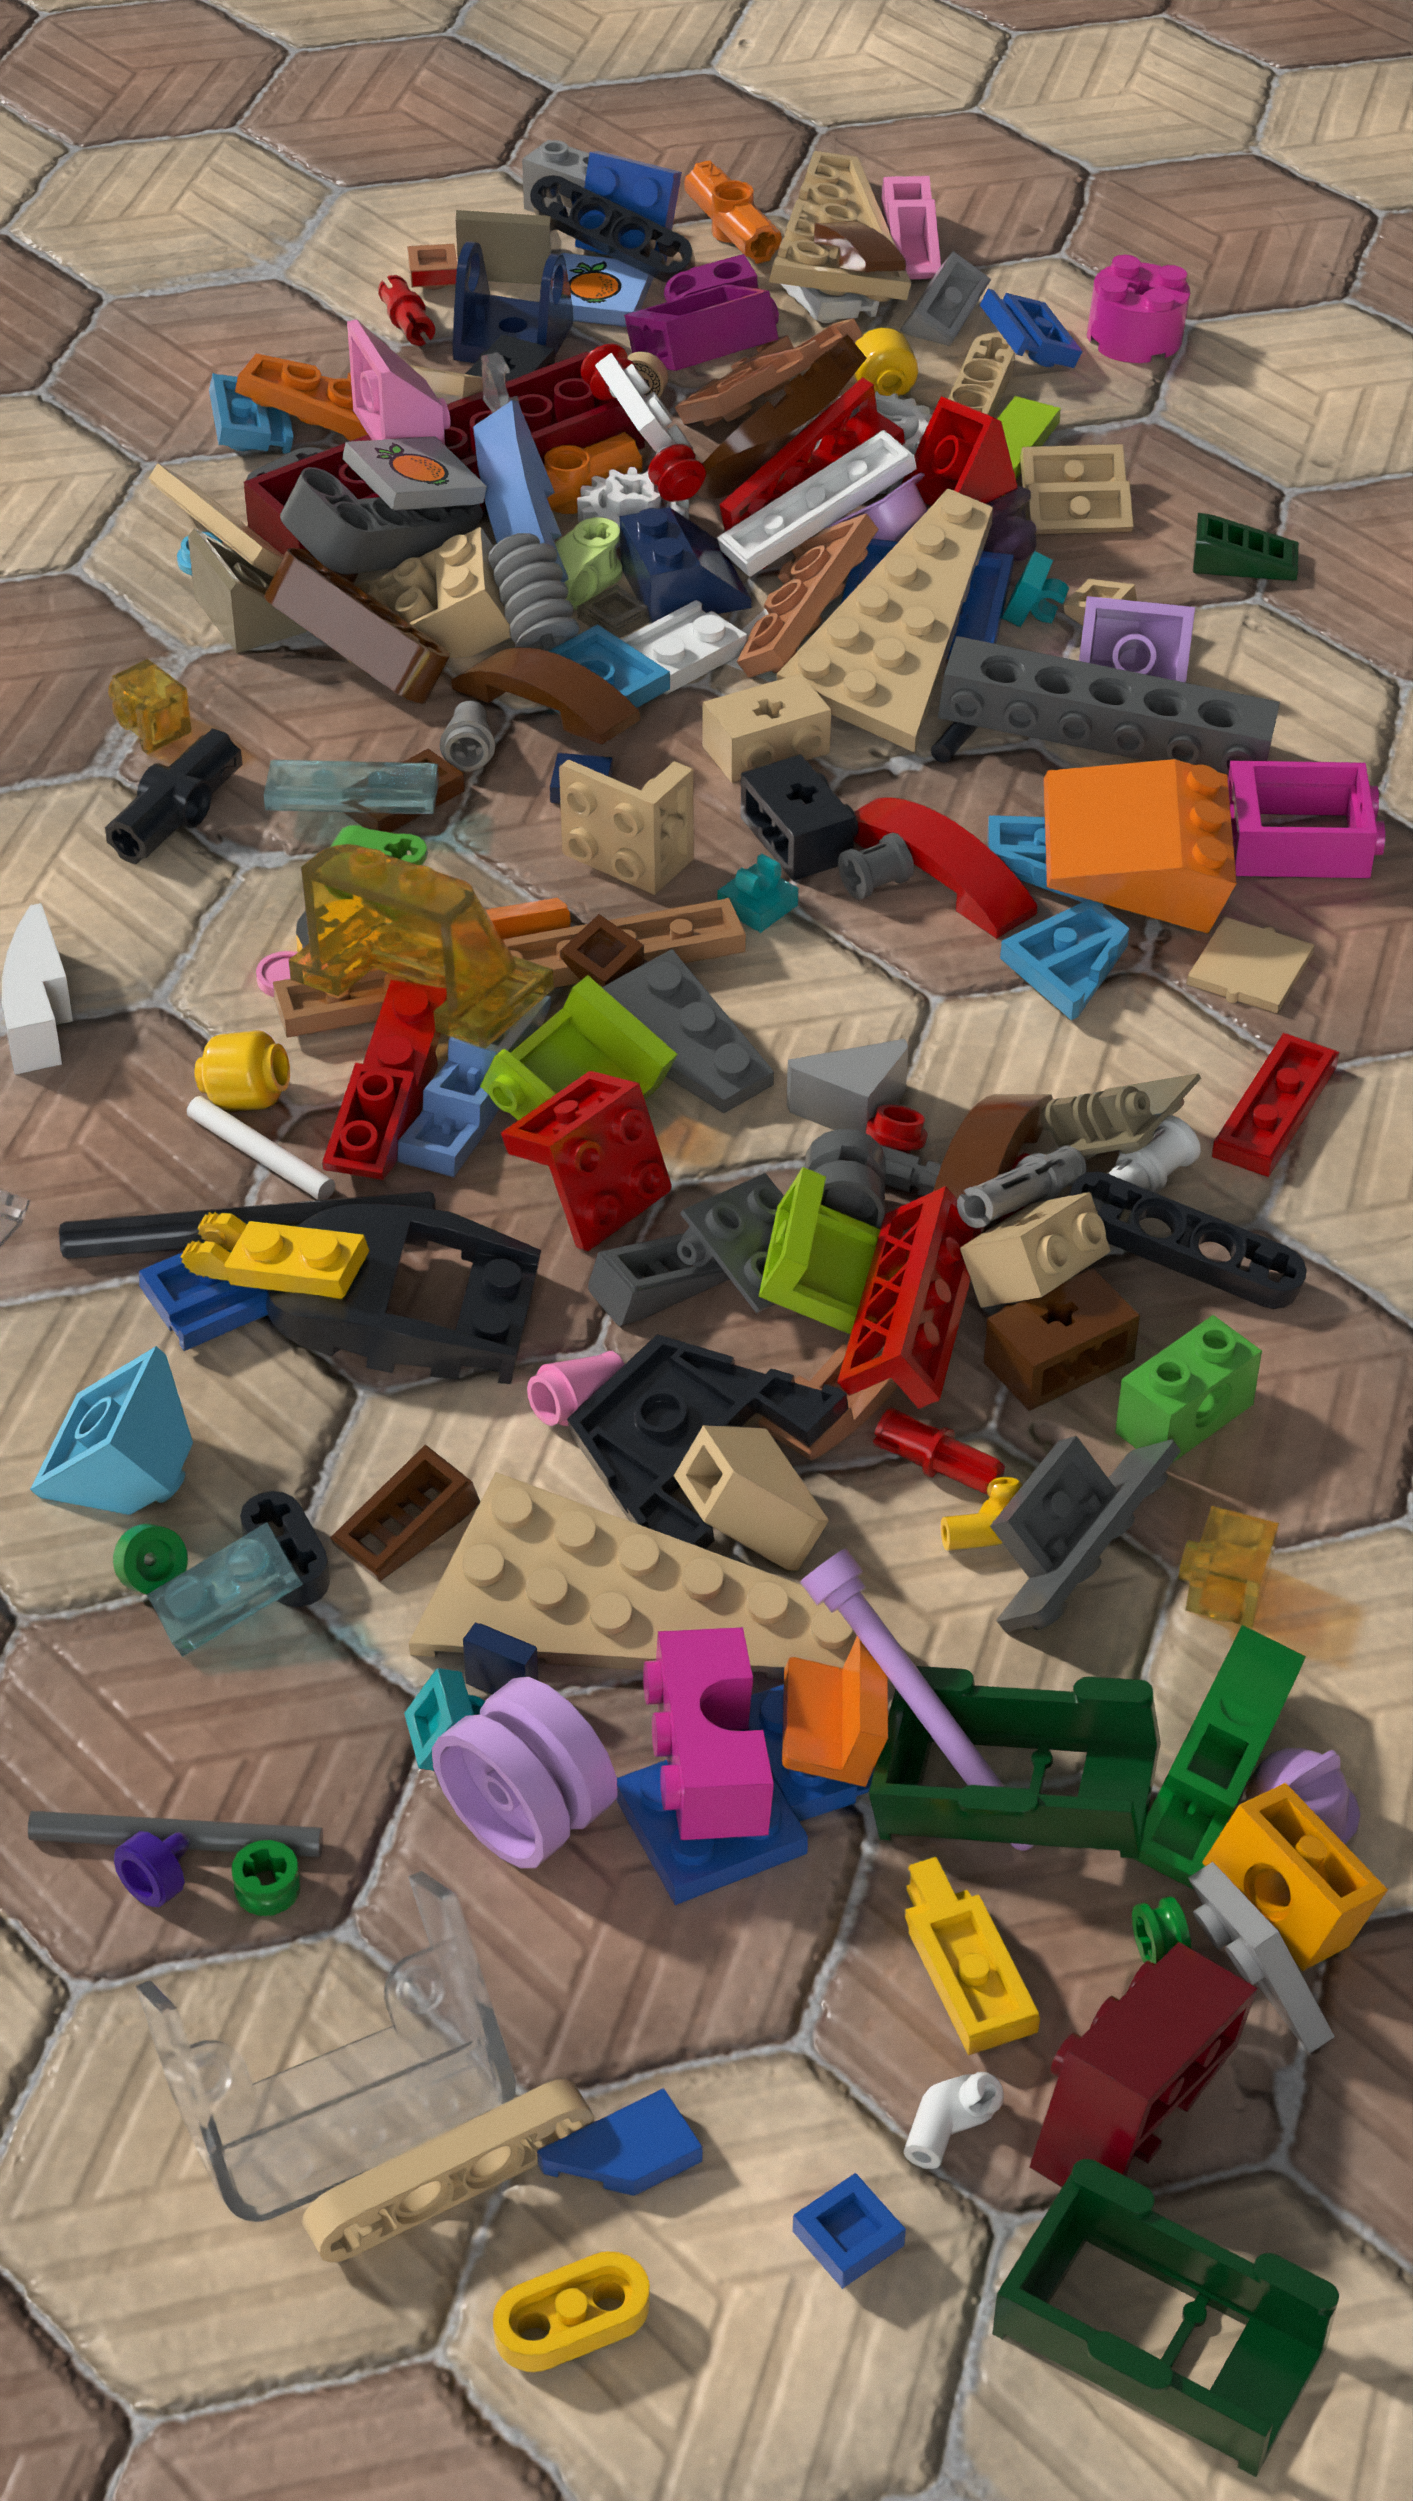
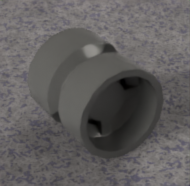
M837 1129L822 1134L810 1145L806 1152L805 1168L826 1176L821 1205L880 1229L885 1212L884 1187L886 1157L881 1145L870 1135L858 1130Z

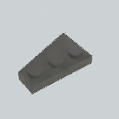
M673 949L602 987L678 1054L666 1077L720 1112L726 1113L774 1085V1071Z

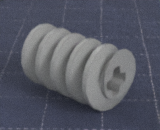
M517 533L495 544L489 552V564L494 570V581L499 588L500 601L505 607L504 615L510 624L509 633L515 643V648L525 647L549 651L575 637L578 634L579 625L575 619L570 618L573 615L574 608L570 601L565 600L569 591L565 583L560 581L563 575L562 568L559 564L554 563L558 556L556 549L546 543L539 544V538L533 534Z

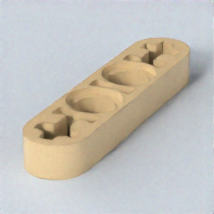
M988 333L976 337L948 399L989 416H995L1015 365V352L1001 334Z
M568 2079L553 2080L331 2188L309 2205L303 2214L302 2224L324 2261L332 2263L347 2260L538 2165L537 2150L592 2124L594 2115L572 2081Z

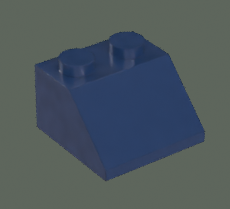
M670 507L661 509L649 508L639 513L619 516L620 553L623 573L650 624L695 600L702 603V610L705 613L713 611L716 614L752 608V599L730 559L720 550L718 539Z

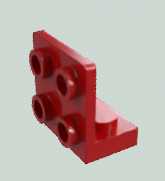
M588 1071L501 1132L509 1155L549 1166L575 1246L578 1249L590 1251L668 1194L672 1189L640 1084L637 1082Z

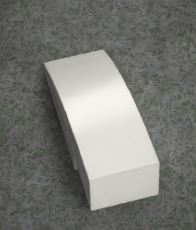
M42 903L30 905L18 924L6 954L2 974V1008L15 1075L62 1065L56 1025L73 1021L67 977Z

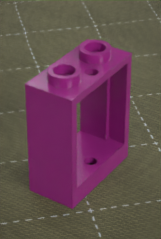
M725 284L624 315L632 353L647 352L653 354L664 363L668 370L673 371L779 339L776 327L779 321L778 308L770 296V291Z

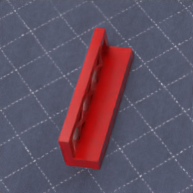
M862 377L720 503L724 531H728L883 430L903 445L905 443L904 430L877 412L874 384ZM859 406V411L849 419L852 411ZM821 440L818 448L814 451L817 442ZM786 471L783 479L778 483L781 474ZM750 503L748 510L740 517L739 512Z
M947 1186L892 1210L884 1216L837 1381L848 1396L892 1378L918 1409L939 1401L941 1398L971 1280L960 1247L983 1232L981 1227L974 1228L963 1222L957 1209L958 1199ZM912 1227V1228L903 1236L904 1230H906V1229ZM884 1347L882 1355L872 1359Z

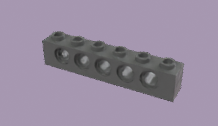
M956 636L944 673L938 718L1143 761L1176 759L1193 765H1206L1217 772L1227 774L1228 777L1230 761H1267L1280 702Z

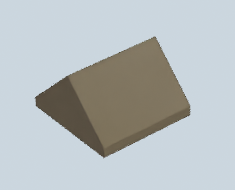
M456 210L457 263L463 245L467 241L477 242L482 248L488 281L541 285L542 274L548 256L550 254L560 255L562 241L551 216ZM470 262V267H469L468 280H469V276H470L471 262Z
M195 528L188 536L195 599L236 653L306 633V629L265 600L264 594L273 576L251 565L226 545Z

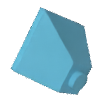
M155 1346L77 1393L30 1488L33 1493L44 1499L127 1515L137 1512L154 1501L164 1503L176 1493L185 1479L186 1473L182 1470V1467L193 1445V1441L169 1362L163 1351Z

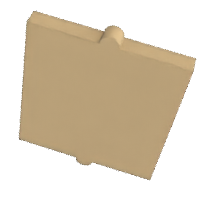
M1224 917L1188 974L1186 985L1226 997V1001L1229 1003L1239 1001L1278 1014L1313 955L1314 944L1276 933L1272 927H1265L1263 929Z

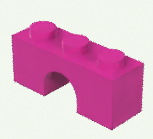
M743 1627L658 1631L656 1661L644 1662L643 1683L646 1704H658L659 1712L652 1715L655 1757L667 1756L668 1765L661 1767L660 1775L663 1809L676 1810L680 1840L769 1835L774 1782L764 1731H731L748 1729L753 1675Z

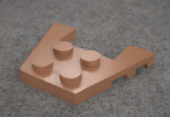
M852 318L831 324L795 348L788 335L781 336L778 340L757 347V354L749 359L747 357L740 359L731 366L732 372L719 380L718 378L711 380L675 406V409L683 424L702 421L705 426H709L723 418L726 422H729L752 409L750 401L762 394L764 397H768L781 391L790 382V378L811 367V364L816 359L832 349L847 334L854 342L863 337V334L855 319Z

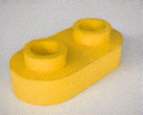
M607 2251L593 2254L512 2287L498 2300L493 2313L494 2342L499 2355L505 2362L516 2369L527 2372H540L631 2336L644 2324L649 2313L650 2286L648 2276L644 2268L632 2257L619 2252ZM605 2298H614L622 2303L618 2309L612 2311H605L596 2306L599 2301ZM531 2328H540L548 2333L545 2338L535 2341L526 2340L521 2336L526 2330Z

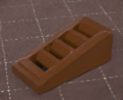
M425 1444L330 1539L338 1549L380 1582L464 1520L479 1505L480 1499L473 1482ZM430 1488H433L440 1494L434 1501H431L424 1495ZM410 1503L422 1511L415 1519L403 1510ZM389 1518H392L404 1528L398 1536L382 1525ZM371 1533L387 1547L379 1555H376L359 1540Z

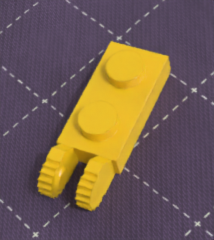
M209 1212L208 1215H204L197 1228L199 1230L198 1234L202 1236L201 1239L205 1240V1242L201 1243L198 1240V1242L192 1241L191 1244L188 1243L180 1258L183 1259L181 1263H184L185 1268H188L190 1273L193 1272L196 1276L200 1275L203 1278L208 1276L210 1279L229 1281L230 1285L342 1299L345 1297L370 1250L363 1234L249 1221L246 1224L233 1214L221 1213L219 1215L216 1212L214 1214Z

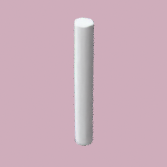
M197 1096L189 1103L187 1108L188 1117L317 1200H327L334 1192V1180L204 1097Z

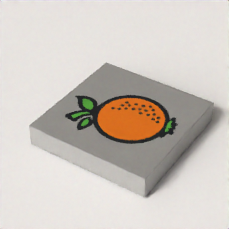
M436 436L345 442L342 459L392 510L475 505L484 502L487 486Z

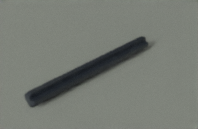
M430 1191L64 1221L59 1227V1245L62 1256L66 1259L183 1250L192 1241L198 1242L199 1240L201 1243L205 1242V1240L201 1239L202 1236L198 1234L199 1230L197 1228L204 1215H208L209 1212L212 1214L216 1212L219 1215L221 1213L233 1214L246 1224L249 1221L298 1227L302 1222L323 1210L346 1204H394L437 1210L434 1194Z

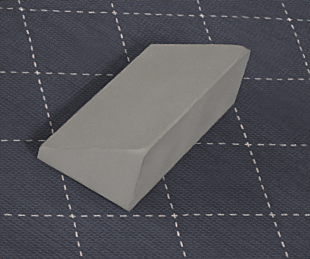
M953 251L937 270L900 330L914 337L950 346L991 279Z

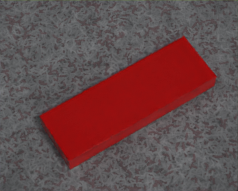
M1283 1033L1214 1140L1211 1157L1269 1178L1336 1070L1339 1052Z

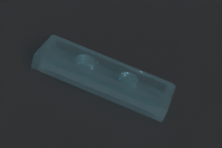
M271 760L264 790L265 810L434 814L439 784L438 764Z

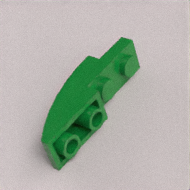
M1241 1625L1146 1817L1139 1859L1135 1860L1194 1890L1188 1878L1205 1867L1202 1862L1226 1826L1279 1717L1306 1656Z

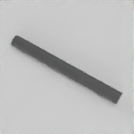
M31 1811L28 1821L29 1840L121 1845L137 1832L145 1831L158 1837L162 1842L174 1833H185L190 1838L189 1850L239 1852L246 1845L256 1841L273 1840L284 1843L293 1850L295 1856L321 1857L323 1848V1828L46 1811Z

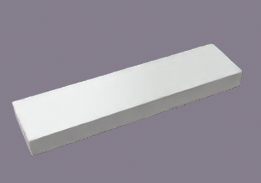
M883 430L718 536L720 550L744 573L751 577L917 469L914 455Z

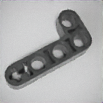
M308 467L301 472L280 514V518L285 527L325 567L341 574H355L393 569L409 558H419L441 547L449 538L456 535H465L475 530L483 516V510L479 504L392 510L380 497L357 499L332 474L318 468Z

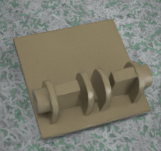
M1199 1073L1108 1088L1093 1094H1081L1078 1097L1073 1096L1051 1100L1047 1107L1042 1109L1040 1121L1043 1128L1051 1132L1056 1143L1045 1155L1054 1152L1059 1147L1071 1146L1080 1151L1085 1160L1098 1153L1120 1150L1122 1154H1130L1144 1148L1153 1140V1132L1164 1119L1182 1108L1185 1103L1183 1098L1201 1079Z

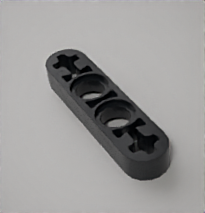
M556 175L545 176L539 179L531 189L530 201L536 215L551 216L557 230L658 280L667 283L674 275L695 267L693 249L685 237L563 177ZM557 194H560L562 203L565 206L552 202L546 207L545 197L553 199ZM566 207L571 209L570 215H568ZM597 210L605 214L604 222L595 229H587L580 225L581 218L589 211ZM639 230L646 236L640 246L628 249L620 244L621 237L626 232ZM656 241L659 248V252L654 250ZM677 252H680L682 261H672L669 266H666L662 254L673 257Z
M1098 1171L1087 1172L1079 1176L1072 1185L1069 1196L1090 1192L1092 1198L1104 1202L1101 1209L1096 1210L1104 1223L1108 1244L1257 1305L1271 1309L1285 1308L1294 1302L1306 1279L1307 1269L1304 1260L1291 1248L1145 1188ZM1124 1209L1131 1211L1127 1223L1119 1220ZM1145 1218L1159 1219L1167 1224L1172 1235L1165 1238L1152 1237L1145 1233L1139 1221ZM1204 1242L1218 1243L1227 1249L1231 1259L1226 1262L1211 1261L1201 1253L1199 1245ZM1244 1257L1251 1260L1247 1272L1239 1269ZM1270 1270L1282 1274L1279 1283L1268 1279Z

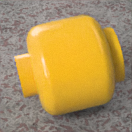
M253 1030L224 1033L212 1037L206 1044L203 1056L199 1057L195 1063V1081L199 1091L206 1093L211 1103L226 1112L265 1109L274 1105L281 1092L285 1091L289 1086V1058L283 1045L275 1043L273 1038L264 1031Z

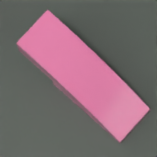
M930 176L883 177L882 215L896 248L906 260L907 274L910 279H932L941 266L935 199H932Z

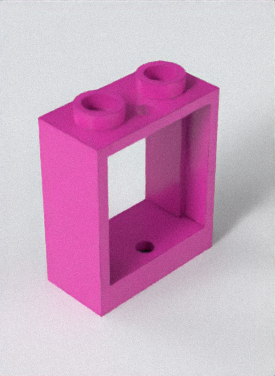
M1230 761L1228 789L1236 876L1371 877L1374 855H1383L1385 824L1384 821H1376L1379 810L1378 786L1369 785L1366 763ZM1260 814L1346 815L1348 828L1262 827Z

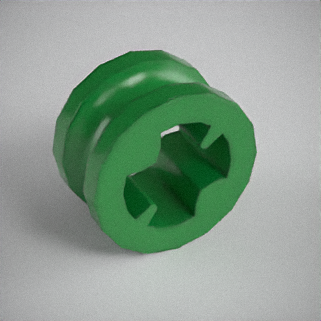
M261 1840L246 1845L236 1854L232 1862V1880L234 1882V1895L239 1906L251 1914L273 1916L286 1911L296 1902L300 1893V1877L298 1874V1860L293 1850L284 1843L273 1840ZM262 1871H271L276 1882L270 1885H261L256 1874Z
M1171 1896L1162 1898L1156 1909H1151L1146 1903L1137 1904L1133 1907V1932L1143 1963L1150 1960L1157 1964L1178 1942L1192 1949L1187 1921L1180 1904L1175 1898Z

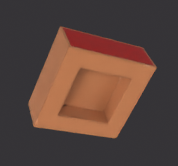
M454 243L407 246L411 288L423 287L437 290L445 286L456 285L457 258Z

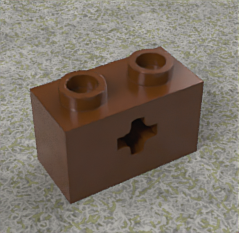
M1092 1268L1065 1281L1043 1297L1024 1300L1016 1305L1005 1306L996 1314L988 1317L984 1364L1025 1408L1031 1411L1134 1361L1140 1315Z

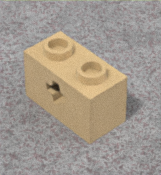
M801 673L703 702L702 746L731 783L740 781L741 773L799 754L805 760L830 754L831 708Z
M1090 1192L1031 1203L960 1247L981 1308L1043 1297L1111 1252L1106 1239L1104 1223L1097 1213Z

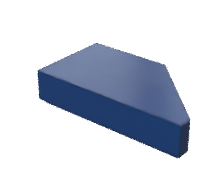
M662 2088L537 2150V2160L540 2170L545 2175L557 2178L561 2172L603 2182V2189L635 2196L701 2163L703 2147L666 2090Z

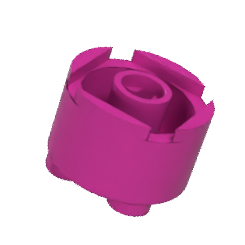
M1132 255L1115 256L1112 259L1111 266L1101 270L1094 279L1087 328L1089 342L1091 343L1094 338L1099 343L1098 351L1104 356L1128 363L1151 362L1152 355L1165 353L1166 358L1176 353L1183 342L1190 298V287L1186 282L1187 272L1176 265L1159 266L1142 263Z

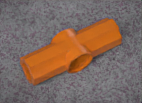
M710 160L695 163L694 169L685 176V192L712 220L713 237L718 241L734 243L755 264L770 261L772 255L779 249L782 234L755 206L752 186L746 182L731 180L721 168H717Z
M624 432L584 449L572 445H562L549 450L544 456V467L555 493L547 497L552 511L561 514L578 513L577 498L581 497V487L592 486V477L599 476L607 479L609 477V470L612 469L621 474H627L630 467H635L637 473H641L643 471V459L636 447L635 440Z

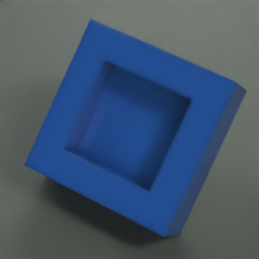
M854 2173L793 2215L792 2232L842 2289L905 2246V2227L857 2173Z

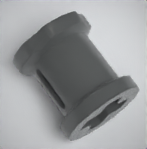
M893 832L885 835L879 841V844L859 852L855 849H849L840 853L838 858V868L842 882L848 893L857 900L871 896L873 888L891 881L901 884L908 881L914 875L912 855L905 841Z

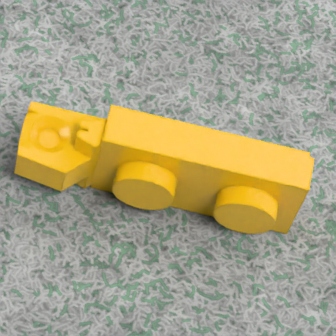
M937 1857L909 1865L908 1869L911 1876L910 1884L907 1885L906 1890L914 1907L905 1909V1919L909 1927L908 1933L968 2056L1038 2033L1040 2024L1039 2012L980 1895L972 1896L968 1890L954 1893Z

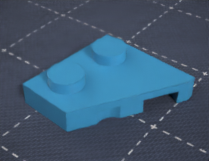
M1088 899L1002 940L1000 959L1070 1020L1079 1017L1127 948L1129 928L1101 904Z

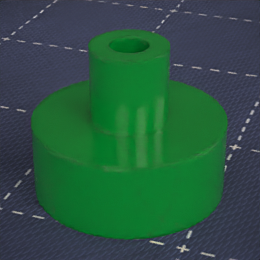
M140 1524L127 1530L118 1540L113 1553V1567L120 1582L130 1590L153 1596L162 1595L174 1589L183 1579L188 1565V1553L181 1537L171 1529L153 1524Z

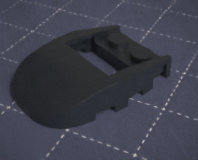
M394 1204L340 1205L323 1210L298 1226L363 1234L370 1251L345 1297L342 1299L305 1293L267 1290L266 1309L268 1316L276 1329L287 1339L294 1341L302 1347L329 1356L334 1355L341 1349L367 1357L366 1368L393 1373L395 1364L430 1367V1377L459 1379L462 1366L500 1372L498 1383L511 1384L537 1278L541 1255L540 1249L453 1212ZM428 1241L461 1250V1259L473 1263L456 1330L422 1320L387 1313L405 1244L427 1248Z

